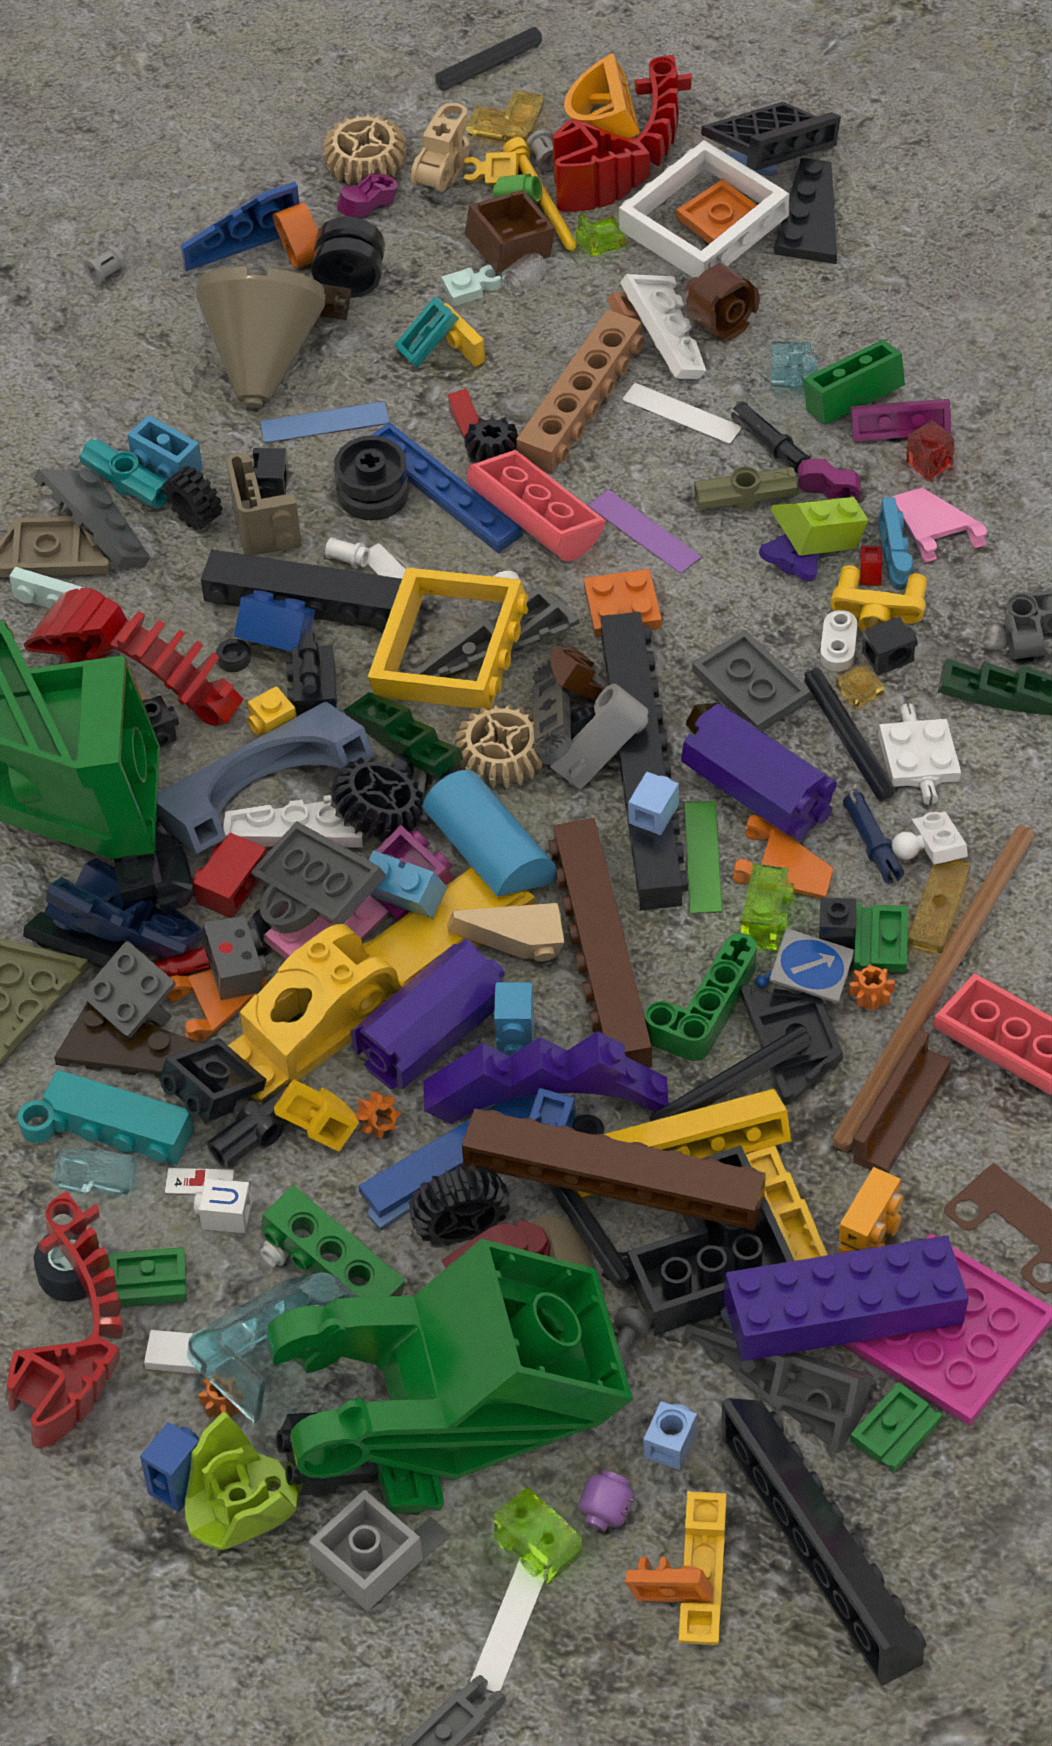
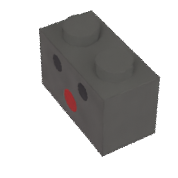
M242 915L203 923V945L220 1000L259 993L262 990V977L268 976L267 965L264 956H258L256 949H259L257 932L255 928L249 929L246 916Z

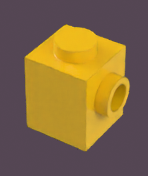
M277 686L248 701L249 717H247V722L256 736L261 737L296 718L295 707Z

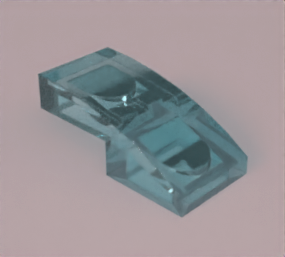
M59 1150L52 1185L88 1193L93 1186L128 1195L132 1186L136 1157L101 1150Z

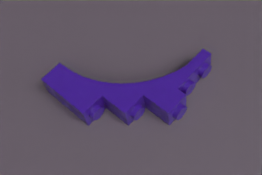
M598 1031L568 1050L539 1037L511 1056L482 1043L423 1081L424 1112L450 1124L473 1113L474 1109L480 1110L500 1102L537 1095L539 1088L556 1093L597 1094L634 1101L654 1112L669 1104L667 1077L626 1057L624 1044Z

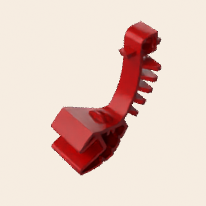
M674 55L659 56L652 59L649 63V78L634 79L636 94H650L652 104L649 121L637 138L622 137L582 121L572 119L553 134L554 183H556V204L559 211H586L595 209L596 206L601 208L614 204L615 200H620L631 191V187H637L650 176V162L657 166L663 163L664 155H668L671 144H674L676 139L680 109L678 91L691 90L692 73L678 75Z
M77 588L59 596L24 642V647L29 652L63 655L64 658L60 664L106 658L115 649L135 660L164 682L165 687L178 695L177 701L181 705L186 704L189 710L191 709L203 722L212 726L226 724L244 700L233 688L234 686L224 678L212 682L206 679V676L219 659L215 652L211 653L196 669L191 662L203 647L198 640L182 656L175 650V647L185 635L183 631L179 629L170 643L167 644L158 637L165 623L158 620L154 627L148 631L142 627L145 614L138 611L129 621L119 604L108 597L106 598L93 588H80V590Z
M67 1191L48 1204L45 1212L46 1230L49 1236L38 1242V1249L46 1254L55 1247H58L69 1261L88 1296L94 1328L93 1333L87 1339L80 1342L29 1348L13 1352L7 1381L8 1408L10 1411H15L22 1401L35 1409L30 1419L31 1438L33 1446L39 1449L66 1436L76 1427V1422H82L92 1411L93 1403L98 1402L106 1386V1380L110 1379L120 1360V1348L102 1337L121 1339L124 1331V1323L121 1316H119L121 1301L118 1292H115L117 1284L113 1268L109 1269L110 1262L105 1247L103 1246L98 1249L97 1233L92 1226L87 1229L89 1224L100 1217L98 1205L96 1203L82 1212ZM59 1214H66L72 1218V1221L66 1225H59L53 1219ZM82 1233L74 1244L70 1242V1240Z

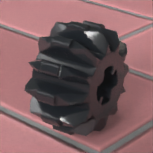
M492 414L489 420L479 417L477 424H469L468 433L465 434L466 438H464V446L471 462L478 463L517 450V429L515 424H508L506 417L496 420Z

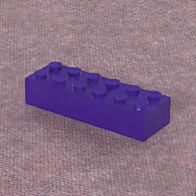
M948 1235L726 1272L723 1300L741 1361L963 1324L969 1299Z

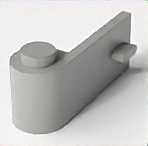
M617 684L607 686L600 693L594 705L596 715L572 739L568 752L556 762L549 764L553 770L580 790L634 734L641 732L648 723V708Z

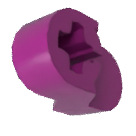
M369 174L357 186L343 187L336 207L339 212L346 216L366 217L378 205L393 203L398 183L394 178L384 174Z
M807 459L798 466V486L803 491L823 493L828 499L854 497L857 501L860 498L861 479L856 472L836 470L825 459Z

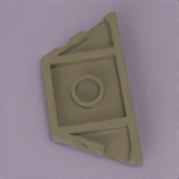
M72 516L17 517L8 526L7 533L0 538V577H9L15 567L45 576L110 574V567L107 558L103 557L98 545L91 539L93 535L85 528L79 527L71 519Z

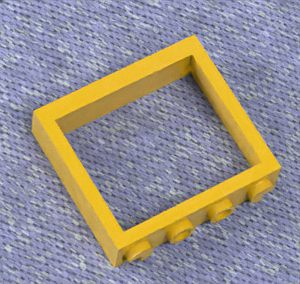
M406 567L368 674V680L374 694L389 699L481 709L482 706L486 710H491L496 694L501 693L502 690L501 679L504 670L510 667L513 643L517 642L520 637L522 616L528 612L526 604L529 595L525 593L522 581L519 579ZM424 594L503 603L477 681L398 672Z

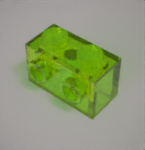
M753 863L741 920V933L753 937L757 948L777 950L780 933H785L787 928L788 912L784 910L786 904L792 903L794 883H788V868Z
M528 1486L493 1515L494 1538L497 1543L507 1552L512 1550L521 1558V1564L533 1577L539 1575L547 1584H550L583 1555L582 1537Z

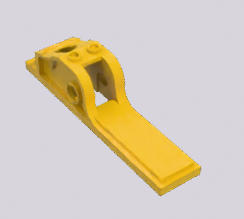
M471 867L446 885L448 888L433 919L411 911L377 937L363 944L361 938L345 924L330 926L295 950L278 968V972L258 995L255 994L240 1011L243 1035L228 1046L267 1079L264 1090L251 1095V1097L262 1102L293 1079L299 1081L351 1042L350 1031L443 952L453 944H459L464 939H468L448 931L447 923L453 911L535 905V897L528 890L496 896L473 867ZM468 939V940H470L477 948L482 945V944L479 943V942H476V941H473V940H471V939ZM305 1012V1014L299 1020L287 1023L297 1014H303Z

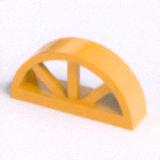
M614 53L591 66L575 81L566 95L564 109L569 119L582 121L622 137L632 138L640 134L627 77ZM596 104H608L590 113Z

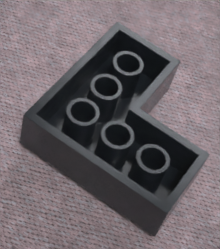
M742 1146L704 1157L713 1158L723 1164L737 1167H751ZM765 1195L755 1230L682 1214L689 1231L627 1251L628 1268L633 1274L632 1285L645 1315L652 1322L651 1329L655 1336L686 1326L688 1323H695L721 1314V1310L725 1307L723 1292L726 1272L795 1261Z

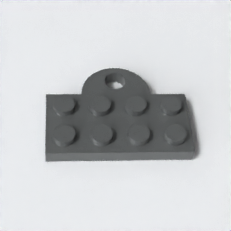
M298 821L291 826L251 871L252 876L258 882L268 887L260 902L261 916L274 931L279 933L299 931L310 925L318 917L333 925L344 924L387 876L378 865ZM287 910L284 915L278 917L283 911Z

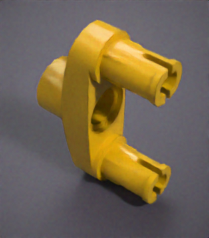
M851 565L841 568L838 585L833 590L830 605L833 611L844 610L852 613L857 621H859L858 627L862 632L865 629L899 616L905 625L915 624L923 619L926 608L924 596L927 578L922 574L913 573L908 576L905 593L902 595L857 589L860 570Z

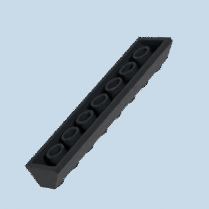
M728 1398L722 1401V1441L881 1686L923 1665L924 1648L926 1647L923 1634L917 1626L911 1627L904 1617L905 1609L897 1595H890L883 1585L885 1581L879 1567L875 1563L869 1564L865 1558L861 1540L855 1532H848L843 1524L844 1518L840 1508L834 1501L829 1503L823 1494L824 1488L819 1476L815 1471H808L803 1463L804 1457L795 1441L789 1442L784 1435V1426L775 1411L769 1412L762 1400Z

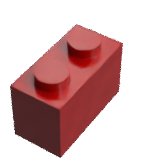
M230 832L222 843H218L214 847L211 858L205 867L198 869L194 875L192 882L196 903L228 918L234 917L259 883L252 876L251 871L267 854L266 848Z

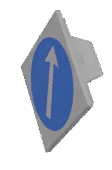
M786 928L769 981L838 1003L855 950Z

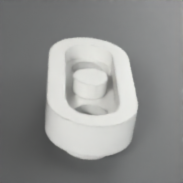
M833 611L824 619L820 660L822 665L831 671L847 670L854 663L858 622L856 617L848 611Z

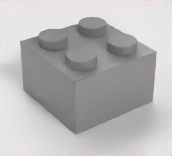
M363 1490L309 1540L312 1563L366 1611L370 1610L423 1560L421 1538L366 1490Z

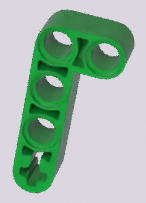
M736 933L726 939L687 1009L665 1001H656L646 1008L645 1022L652 1046L690 1061L701 1060L709 1054L741 998L740 986L748 985L755 973L757 946L753 937L744 933Z

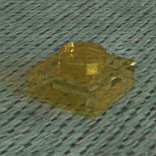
M865 663L836 677V687L855 709L884 694V685Z

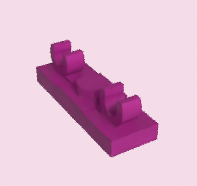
M938 399L851 406L853 441L951 434L950 400Z

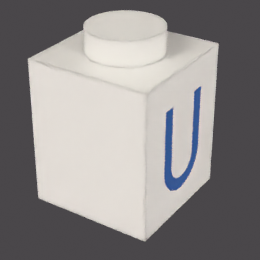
M205 1178L203 1190L196 1193L194 1201V1214H199L202 1229L246 1234L252 1206L249 1182Z

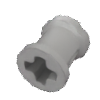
M538 130L529 136L527 145L530 148V152L537 157L536 163L539 169L544 171L554 170L553 135L548 130Z
M113 245L106 247L105 252L95 259L89 258L84 261L87 274L97 285L104 283L107 276L117 270L121 272L127 266L122 253Z

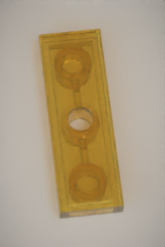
M951 860L933 864L908 936V946L942 953L971 871V863Z

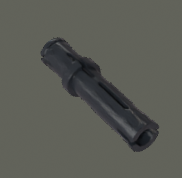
M740 402L733 408L739 415L731 412V418L763 443L775 459L779 458L788 466L794 468L795 473H798V466L802 460L811 459L808 454H805L793 444V439L788 434H781L749 407L746 402Z

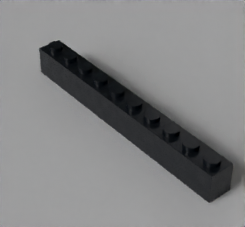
M641 612L600 616L601 640L608 686L617 684L648 708V723L641 732L634 734L617 751L640 910L682 906V892L688 891V879L686 870L680 871L679 863H684L682 842H675L674 836L680 835L678 814L672 815L661 835L629 824L628 802L645 773L650 772L671 779L670 760L663 759L662 752H667L665 731L659 732L658 725H663L661 704L655 705L654 702L655 698H659L657 678H651L650 672H655L653 651L647 652L646 649L647 645H651L649 625H643Z

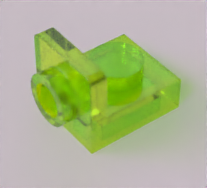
M585 213L578 215L579 227L575 228V235L581 247L585 246L590 257L626 246V237L620 231L614 216L590 223Z

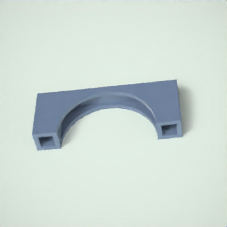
M325 701L158 793L157 817H159L166 831L198 854L227 838L219 819L220 813L225 804L239 790L251 782L270 773L301 765H327L341 769L349 761L356 762L360 757L367 760L373 757L374 754L364 727Z

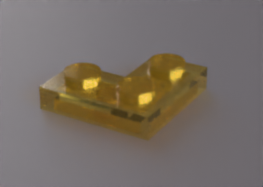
M514 90L506 110L476 105L467 124V135L501 142L521 137L527 143V139L532 134L544 106V95Z

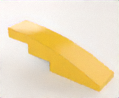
M776 1146L746 1154L752 1168L766 1173L765 1198L794 1260L827 1256L805 1199L801 1200L790 1172L786 1173Z

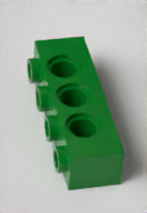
M294 1185L263 1214L260 1230L266 1241L274 1247L280 1246L290 1255L294 1265L302 1271L308 1270L318 1279L319 1285L328 1294H336L341 1299L402 1295L405 1279ZM298 1229H303L308 1231L311 1235L306 1238H301L296 1236L293 1232ZM332 1253L339 1259L329 1262L324 1260L321 1255ZM360 1277L367 1284L357 1286L352 1284L349 1279Z

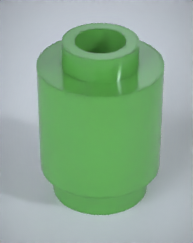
M531 174L499 177L497 184L494 185L493 195L495 198L524 190L535 203L540 201L542 197V185L540 179Z

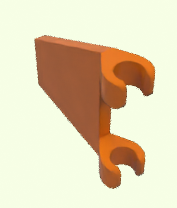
M751 815L747 821L746 837L751 840L768 839L760 868L748 860L739 859L736 861L733 881L738 884L757 883L818 899L826 898L834 868L761 816Z
M210 969L190 976H171L170 978L175 981L176 985L167 995L169 1001L175 1002L193 991L205 1019L187 1021L185 1023V1037L201 1043L243 1009L255 994L258 995V993L220 1000ZM262 977L263 989L267 984L265 977Z

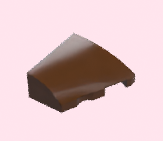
M555 646L551 652V668L555 679L562 687L596 701L605 688L592 679L596 673L592 669L594 662L573 646H570V648Z

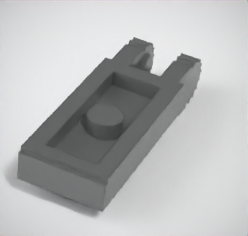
M478 1675L460 1692L456 1691L401 1746H463L486 1724V1720L491 1719L502 1708L506 1697L500 1691H496L476 1708L472 1703L484 1692L488 1685V1680L482 1675Z

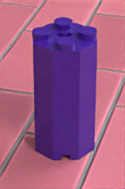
M719 703L698 718L694 725L700 729L695 736L689 733L683 742L682 763L797 841L802 840L817 822L822 824L828 819L832 812V807L829 804L837 786V782Z
M464 939L459 944H453L350 1031L352 1048L357 1055L364 1052L369 1059L364 1063V1066L369 1073L389 1089H394L397 1086L398 1089H404L494 1012L496 982H503L501 979L505 976L503 968L495 960H488L479 953L477 947L468 939Z

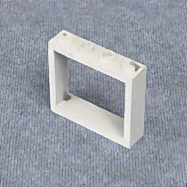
M703 140L695 148L688 150L676 163L668 166L656 179L648 182L641 191L622 203L619 207L620 231L691 277H699L704 271L715 266L717 263H723L728 266L789 216V193ZM706 169L721 180L724 179L734 188L759 204L700 251L646 215Z

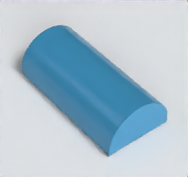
M461 770L449 774L429 791L422 808L496 896L554 884L557 869L553 861L476 772Z

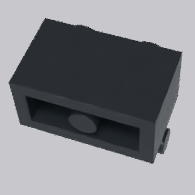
M304 632L301 634V642L298 647L292 648L293 662H286L288 682H293L294 688L287 689V697L295 707L296 717L325 701L337 708L336 667L333 645L319 646L315 642L313 632Z

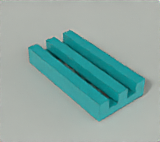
M434 296L394 346L413 365L419 367L459 317L452 313V310L444 305L441 299ZM440 310L439 313L434 317V319L429 323V325H427L428 322L437 313V311ZM418 334H419V337L414 341V343L409 347V349H407L408 346L413 342V340H414V339L418 336Z

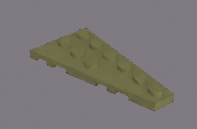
M0 939V1065L90 968L88 959Z

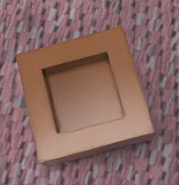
M626 292L611 293L607 302L612 311L641 321L633 304L628 300Z

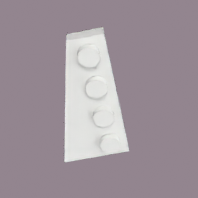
M330 795L323 796L324 801L304 804L302 799L290 801L288 805L278 809H273L271 805L225 812L223 829L226 837L231 832L263 847H274L296 821L343 847H363L364 833L358 832L355 834V828L344 826V818L335 816L336 809L330 806L332 801Z

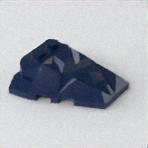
M98 858L85 863L75 884L61 877L51 883L47 890L46 902H48V905L45 909V914L54 919L55 925L65 930L93 934L112 942H119L127 938L134 946L147 949L164 957L182 954L203 940V928L178 910H170L169 914L163 915L161 909L155 906L158 899L156 895L124 904L120 894L116 869Z

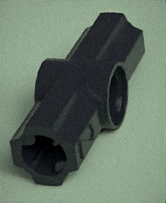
M291 1081L262 1102L258 1099L248 1102L239 1111L235 1122L207 1141L208 1149L222 1167L229 1168L257 1146L262 1148L269 1147L280 1138L284 1131V1126L290 1123V1121L275 1115L274 1106Z

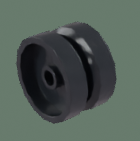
M337 217L325 222L318 229L315 239V253L311 268L313 279L320 284L351 288L350 298L361 297L371 293L379 285L381 279L382 260L385 250L383 234L375 225L355 217Z
M362 436L349 441L339 449L334 458L337 499L345 512L352 517L366 521L382 520L393 516L404 507L409 498L406 455L401 446L391 439L381 436Z

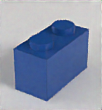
M255 590L253 594L241 597L234 637L292 652V648L298 647L301 642V634L307 631L311 632L315 610L306 608L305 602L290 598L285 599V602L275 600L272 593Z
M167 1422L140 1455L148 1494L180 1512L185 1506L191 1453L197 1446L199 1438L189 1428H178Z

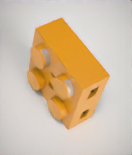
M873 1167L840 1223L839 1241H841L838 1254L886 1246L884 1242L888 1235L894 1236L897 1233L902 1221V1215H899V1210L904 1198L903 1195H900V1178Z

